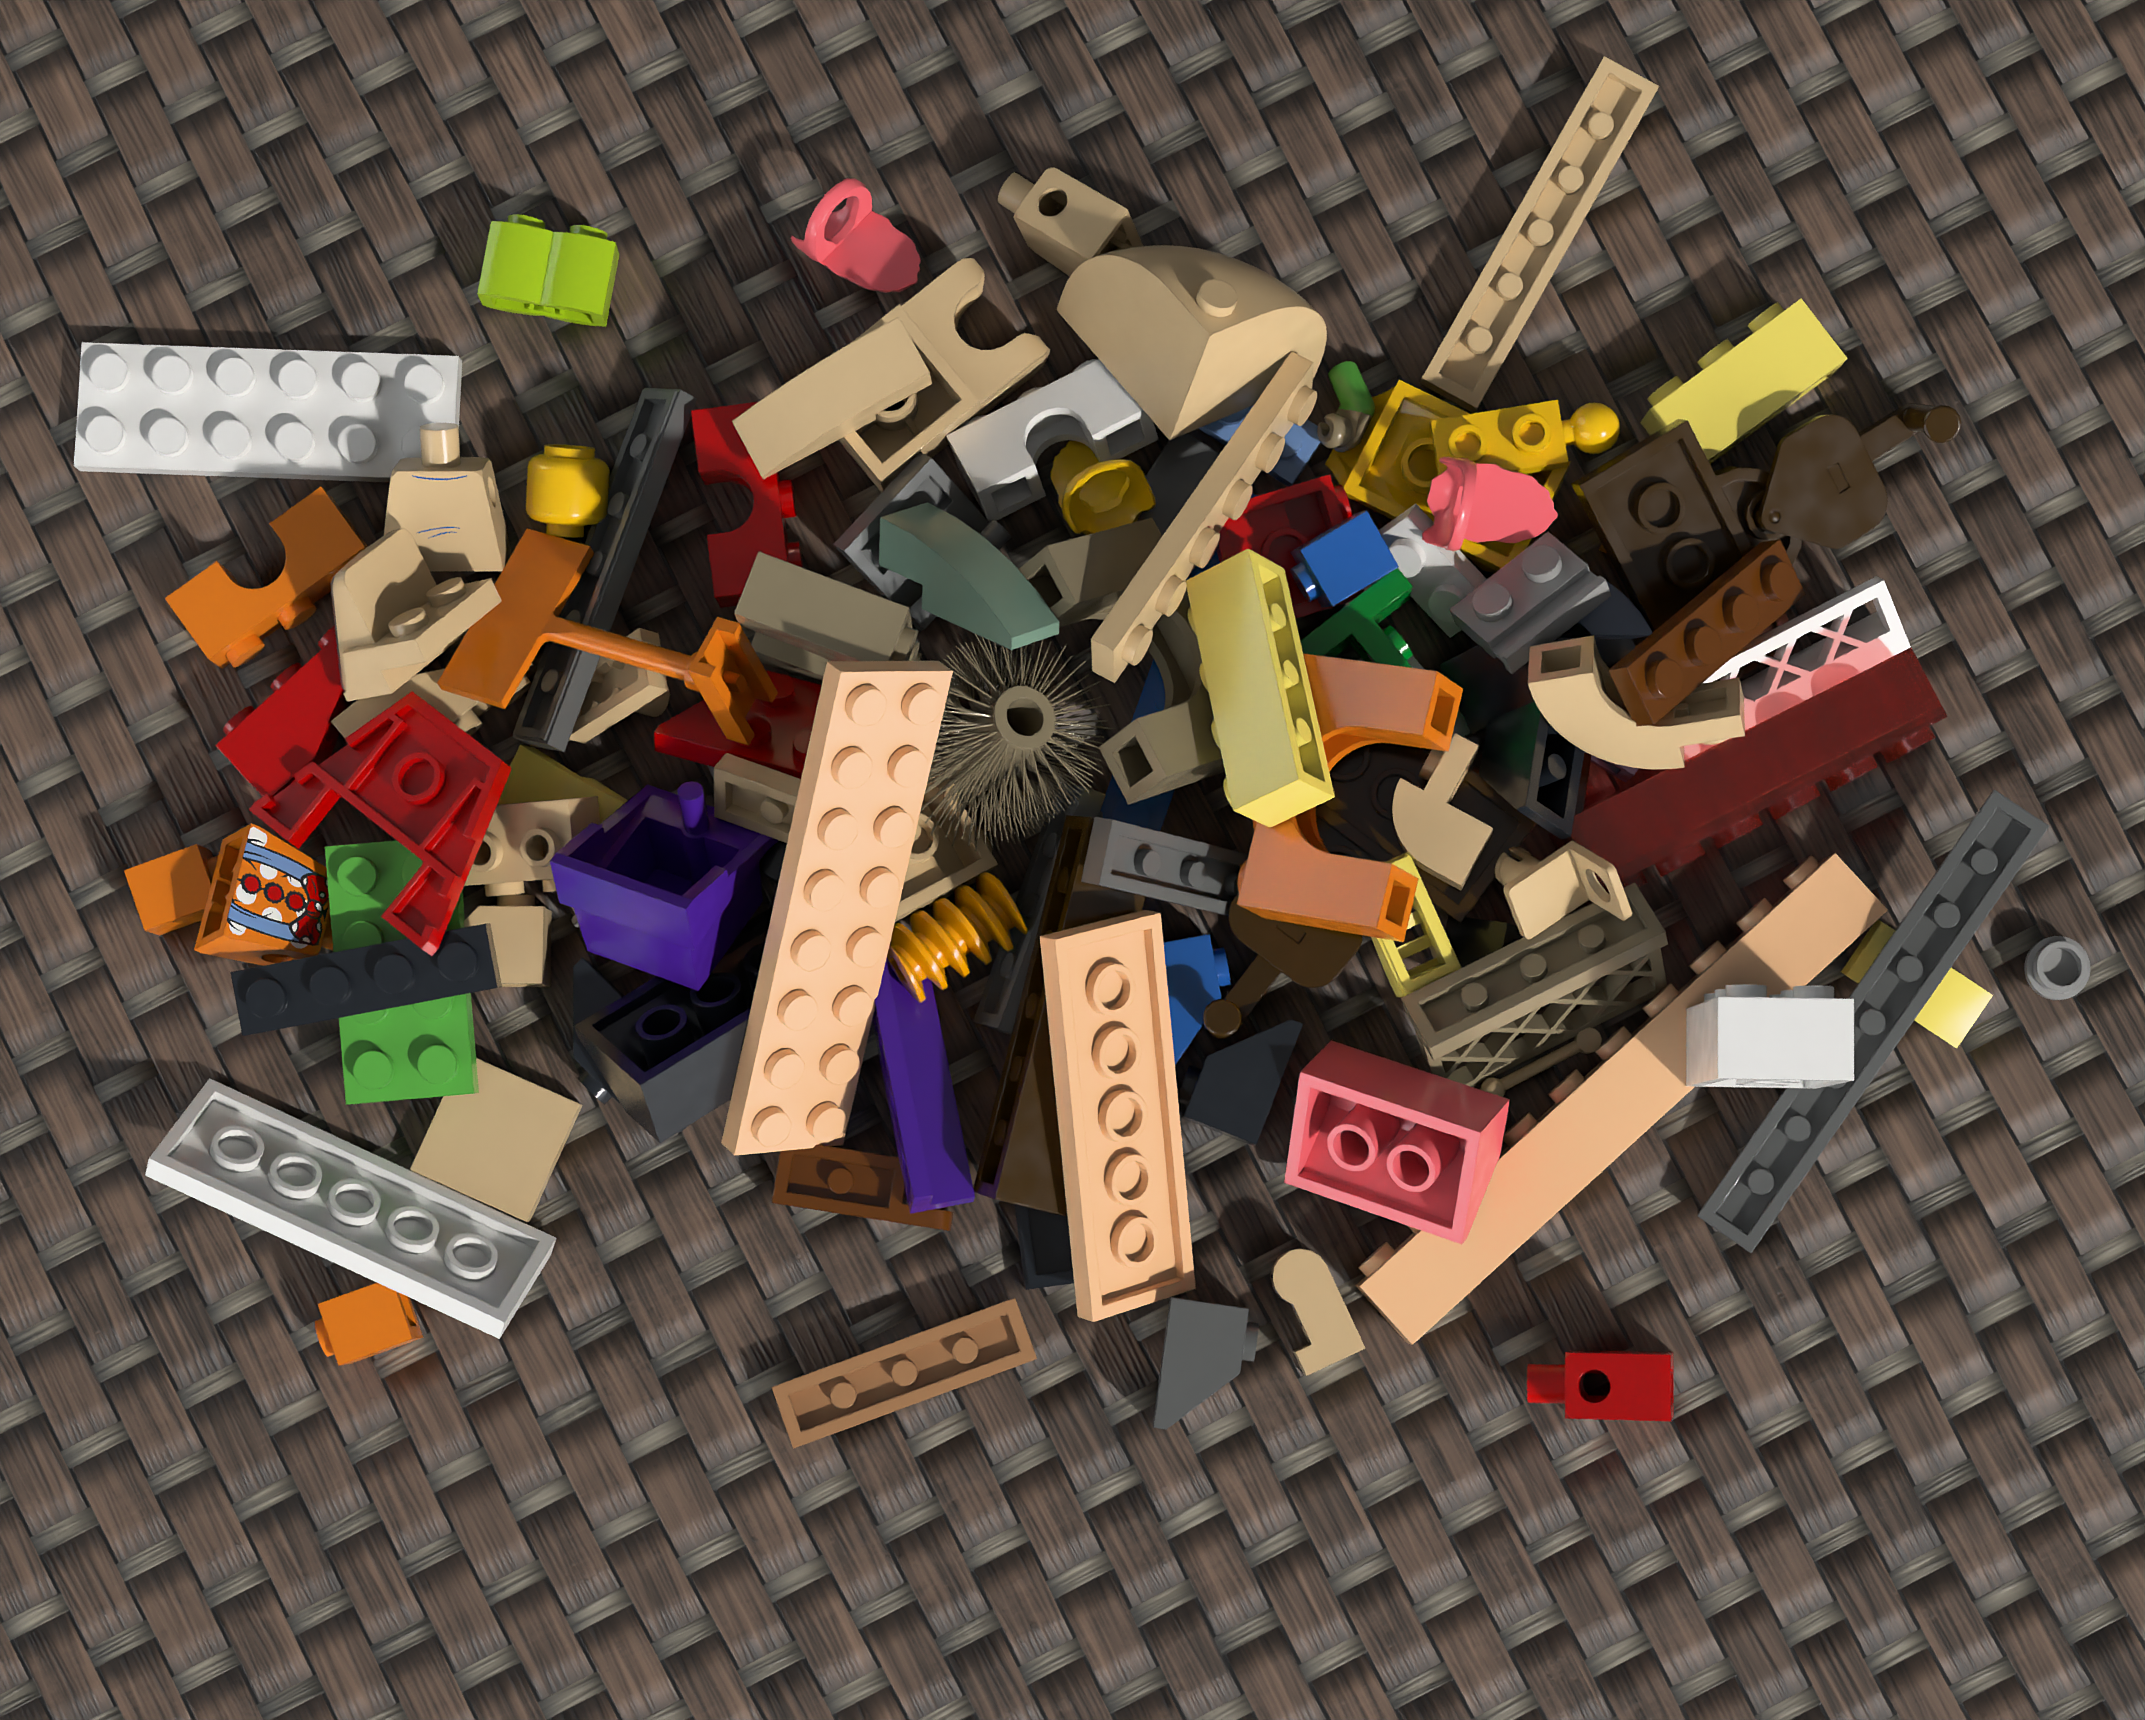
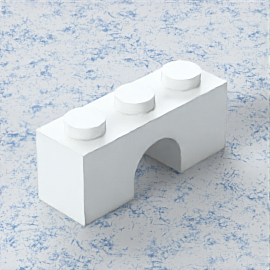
M1099 359L1088 360L1079 365L1072 373L1044 387L1032 388L1024 392L1016 401L988 415L976 416L962 428L946 435L958 468L989 522L992 520L997 521L1046 496L1036 469V462L1041 453L1052 444L1067 440L1081 442L1093 451L1100 463L1102 461L1121 459L1158 440L1154 422Z

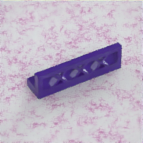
M886 958L878 996L874 999L875 1010L872 1023L910 1214L974 1202L975 1194L932 981L928 978L922 981L926 1000L919 1003L903 986L892 969L888 958Z

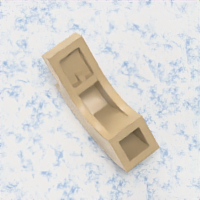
M1594 635L1529 646L1528 686L1540 712L1560 735L1576 747L1597 758L1632 768H1684V746L1699 743L1713 745L1730 738L1745 736L1744 696L1739 678L1702 683L1657 723L1636 727V722L1631 719L1608 671V666L1604 663L1598 652Z

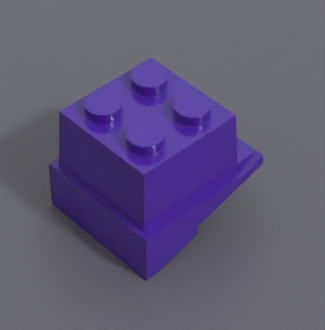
M691 781L682 784L677 790L678 795L646 785L600 825L595 823L589 824L552 857L550 865L559 903L574 908L587 951L699 991L763 902L759 861L766 851L779 840L714 817V807L706 805L703 787L697 782Z

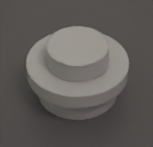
M2052 936L2040 940L2029 950L2025 959L2024 971L2028 984L2038 995L2050 1000H2064L2077 995L2085 987L2090 976V961L2086 951L2076 941L2064 936Z

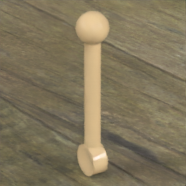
M1586 1028L1575 1036L1574 1041L1501 1079L1487 1078L1481 1084L1480 1090L1504 1097L1506 1090L1579 1052L1584 1054L1595 1052L1601 1045V1035L1594 1028Z

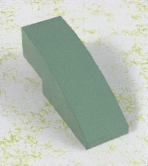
M928 502L880 517L879 565L923 585V610L1010 650L1059 634V620L1038 591L1007 557L985 537L957 517Z

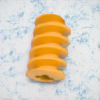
M983 872L976 878L977 892L967 885L962 884L954 891L955 905L946 898L940 897L932 903L933 918L925 911L917 910L910 916L912 932L903 924H894L887 958L903 986L919 1003L926 1000L922 983L926 978L931 980L938 988L944 990L948 987L945 967L950 965L962 977H966L970 974L966 955L972 952L987 965L992 961L988 942L994 940L1004 950L1009 952L1014 948L1010 929L1016 927L1021 933L1027 934V928L1016 904L1000 880L991 873Z

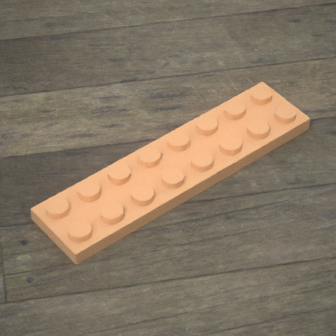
M827 661L721 1142L733 1155L814 1148L816 1144L839 1146L844 1143L875 1010L874 999L878 996L953 673L950 668L940 661Z

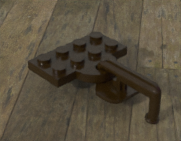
M1908 403L1901 406L1859 433L1853 424L1844 417L1831 414L1820 415L1791 431L1779 441L1770 473L1762 469L1728 466L1713 471L1688 420L1677 419L1571 483L1631 601L1640 611L1653 633L1760 542L1780 539L1793 565L1801 549L1802 540L1828 548L1839 549L1874 529L1882 521L1886 513L1888 497L1883 482L1872 461L1919 432L1925 433L1930 440L1936 443L1949 442L1958 435L1962 422L1958 412L1950 406ZM1758 528H1759V529H1763V530H1767V531L1761 532V531L1758 530ZM1786 613L1781 615L1757 637L1788 622L1789 619ZM1777 649L1765 655L1774 657ZM1754 660L1740 667L1736 678L1742 677L1763 663Z
M1374 743L1351 751L1334 765L1329 773L1335 797L1316 806L1318 832L1331 854H1344L1348 857L1385 862L1405 853L1398 842L1393 823L1392 805L1395 789L1400 778L1424 790L1428 781L1419 777V773L1432 749L1391 743ZM1471 768L1466 773L1450 805L1493 828V832L1462 890L1460 891L1427 873L1415 864L1431 902L1460 924L1495 880V866L1500 855L1504 852L1509 857H1512L1509 848L1520 847L1537 824L1516 810ZM1238 893L1232 901L1229 910L1230 926L1235 936L1258 955L1225 999L1214 1000L1206 1006L1203 1012L1205 1028L1218 1039L1226 1040L1236 1034L1281 973L1297 984L1308 988H1318L1330 984L1340 975L1359 950L1363 935L1265 919L1237 905Z

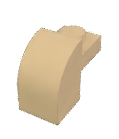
M1455 733L1450 743L1449 752L1432 749L1419 773V777L1428 781L1424 790L1400 778L1393 797L1392 813L1395 833L1403 851L1410 855L1413 862L1419 868L1461 891L1487 845L1493 828L1450 805L1451 800L1478 754L1477 744Z

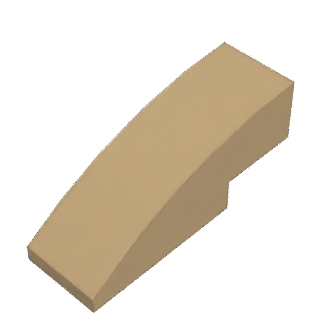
M897 317L791 379L733 420L732 423L762 479H765L875 421L876 413L931 385V376L900 317Z

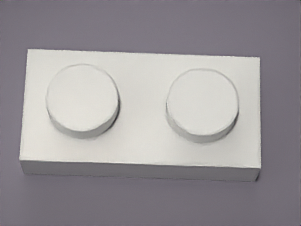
M1415 503L1378 531L1396 560L1399 570L1413 586L1410 596L1449 637H1452L1461 629L1455 625L1449 609L1487 579L1460 550H1446L1422 540V533L1431 527L1434 522Z

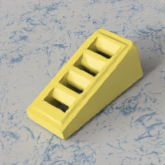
M1407 852L1387 860L1385 863L1394 864L1419 878L1413 901L1415 911L1410 914L1407 929L1420 924L1424 935L1397 948L1393 940L1371 937L1396 997H1404L1461 969L1417 868ZM1428 947L1430 948L1433 959L1406 970L1402 959Z

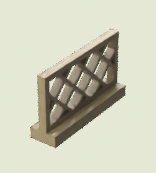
M1635 882L1623 888L1632 911V916L1625 921L1597 904L1592 903L1560 919L1532 939L1523 937L1402 997L1401 1001L1404 1011L1415 1028L1427 1072L1474 1087L1487 1078L1494 1077L1577 1036L1580 1031L1586 1028H1593L1653 998L1665 988L1667 981L1661 948L1668 945L1666 931ZM1608 975L1599 986H1593L1599 978ZM1634 976H1644V977H1642V978H1640V979H1638V980H1636V981H1634V982L1628 984V982H1629ZM1551 1003L1542 1015L1536 1014L1541 1007ZM1577 1004H1583L1581 1008L1571 1012ZM1493 1032L1485 1043H1477L1484 1035ZM1519 1033H1526L1523 1037L1513 1041ZM1461 1062H1468L1465 1066L1455 1070Z

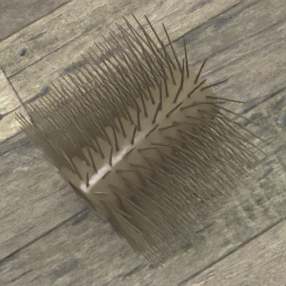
M976 634L975 636L985 652L987 672L979 644L977 645L982 665L972 642L975 657L966 642L965 644L974 660L961 643L960 645L969 658L957 647L963 654L966 665H964L957 651L956 653L960 659L959 662L952 652L951 654L960 668L948 655L946 656L953 662L954 666L948 660L943 659L949 664L955 677L952 675L946 699L948 701L946 704L951 706L945 705L942 716L951 720L942 719V721L953 722V724L946 725L941 722L940 727L942 728L939 730L945 732H939L936 743H947L946 745L936 744L935 751H943L934 753L933 758L937 759H933L932 762L942 761L931 765V768L934 769L930 770L929 773L931 774L929 776L931 777L928 780H932L928 781L927 784L935 780L936 782L926 788L925 794L948 778L950 781L921 808V811L953 784L955 785L925 822L926 824L934 813L936 815L942 807L945 808L931 834L953 799L954 802L939 827L942 826L962 792L963 794L949 818L950 820L954 814L945 837L947 838L957 811L960 812L952 846L954 845L960 819L968 802L969 809L964 821L965 825L961 839H963L969 812L972 808L968 846H970L971 831L975 822V852H977L976 814L981 799L978 839L984 816L986 844L987 813V831L990 833L991 846L993 848L990 822L998 850H1000L996 837L997 809V823L999 822L1001 841L1003 839L1000 816L1008 843L1009 839L1005 823L1014 844L1016 843L1012 830L1021 843L1018 838L1019 833L1015 816L1024 837L1022 823L1029 836H1031L1027 827H1030L1034 834L1036 833L1027 822V819L1032 823L1033 828H1036L1038 831L1039 829L1032 822V816L1039 828L1041 827L1037 820H1040L1043 825L1044 823L1037 815V812L1044 821L1046 818L1042 812L1051 821V817L1045 811L1046 809L1055 819L1047 804L1054 814L1059 815L1053 809L1052 804L1061 813V809L1057 807L1055 801L1065 811L1056 797L1067 806L1062 799L1065 798L1069 805H1071V802L1066 797L1068 795L1075 804V801L1072 799L1073 797L1067 791L1069 790L1079 800L1068 786L1080 796L1081 794L1070 784L1072 783L1079 789L1081 788L1066 777L1079 782L1087 790L1077 778L1079 777L1092 788L1080 775L1089 781L1091 780L1076 769L1091 776L1093 775L1069 762L1089 769L1092 767L1103 775L1102 772L1087 762L1089 761L1103 768L1102 766L1079 754L1101 761L1100 759L1071 748L1098 754V752L1074 746H1077V744L1090 745L1099 749V747L1082 740L1103 744L1085 738L1087 736L1104 738V736L1070 733V731L1097 730V728L1114 729L1080 724L1085 722H1106L1108 720L1061 721L1100 714V712L1079 715L1081 713L1060 719H1056V717L1110 704L1089 707L1091 705L1074 710L1063 711L1101 698V696L1067 706L1081 699L1078 698L1054 710V708L1090 691L1089 689L1074 696L1101 681L1059 700L1069 690L1078 685L1080 681L1089 676L1088 674L1052 699H1047L1086 660L1043 695L1072 657L1070 656L1063 666L1061 664L1050 677L1067 644H1065L1042 683L1041 680L1057 652L1055 653L1035 688V682L1047 663L1046 661L1043 665L1051 641L1036 677L1035 673L1043 639L1029 678L1026 677L1032 660L1031 656L1035 642L1032 646L1026 671L1027 645L1025 646L1023 656L1022 647H1020V667L1016 680L1018 648H1016L1013 664L1012 650H1010V667L1009 650L1006 648L1005 654L1004 647L1001 646L1000 674L996 643L994 642L997 665L990 640L988 642L991 655L984 638L982 637L985 647H983ZM1002 650H1003L1004 657H1005V661H1006V666H1005V668H1004V672H1003V662H1002ZM987 658H988L989 662L991 663V680H990V674H989V672H990V667H988ZM967 660L971 663L972 672H971L970 667H969V665H968V663H967ZM974 668L977 670L978 682L976 679ZM993 669H994V671H995V673H996L995 678H994V682H993ZM1007 669H1008V672H1009V676H1010V677H1009L1008 684H1007V687H1006V686H1005V684H1006V674H1007ZM1021 671V683L1019 686H1017L1019 674ZM979 673L982 676V690L980 685ZM997 677H998L999 684H1000L999 691L996 689V687H997ZM983 678H984L985 681L987 682L986 692H984V680H983ZM970 685H972L973 699H972V696H971ZM974 688H976L981 702L974 700ZM958 696L969 701L971 710L960 705ZM947 708L959 710L960 712H958V711H948ZM951 713L961 714L962 719L952 715ZM1069 725L1092 727L1089 729H1055ZM950 734L952 737H946L943 735ZM1054 734H1059V735H1062V736H1065V737H1051V736L1054 735ZM1068 738H1071V739H1073V740H1076V741H1079V742H1082V743L1068 742V741H1059V740H1060V739H1068ZM1059 746L1065 750L1051 749L1050 747ZM1067 752H1069V753H1071L1072 755H1074L1075 757L1068 756V755H1064V754H1067ZM1049 754L1055 758L1045 757L1044 755ZM1061 756H1065V757H1069V758H1074V759L1081 760V761H1083L1084 763H1086L1087 765H1089L1090 767H1087V766H1085V765L1079 764V763H1077V762H1074L1073 760H1069V759L1064 758V757H1061ZM1046 759L1059 760L1061 764L1047 761ZM1036 761L1045 766L1036 765ZM1052 764L1064 766L1067 770H1065L1064 768H1059ZM1037 767L1049 768L1050 771L1038 769ZM1026 769L1037 775L1039 783L1028 779ZM1057 769H1060V770H1062V771L1071 773V774L1074 776V778L1070 777L1069 775H1067V774H1065V773H1063V772H1061V771H1059V770H1057ZM1042 772L1051 773L1053 776L1047 775ZM1016 777L1023 779V791L1019 789ZM1007 784L1010 785L1009 794L1007 791ZM1012 787H1013V800L1010 798V796H1011V788H1012ZM998 788L1000 789V798H999V800H998V797H997ZM1015 791L1018 805L1015 803ZM990 793H991L990 809H989L987 801H988L989 795H990ZM976 796H979L978 803H977V807H976ZM1005 797L1007 803V816L1005 814ZM1009 806H1010V810H1011V813H1012V817H1013V820H1014V824H1015V827H1016L1017 834H1016L1015 830L1013 829V827H1012V825H1011V818H1010ZM993 807H994V826H993V822H992V818H991L992 811H993ZM1031 809H1032L1033 812L1036 814L1037 820H1036L1035 816L1033 815Z

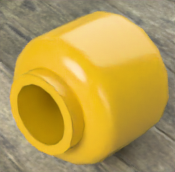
M566 444L544 445V454L532 457L527 467L525 506L527 514L535 521L546 523V534L558 537H584L585 525H595L601 522L607 515L610 473L608 465L600 458H595V448Z

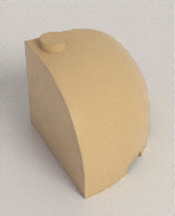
M1153 245L1131 247L1111 251L1088 259L1071 274L1057 307L1058 313L1169 440L1253 406L1291 351L1314 362V379L1327 341L1326 324L1323 318L1305 299L1270 274L1238 259L1217 252L1185 246Z

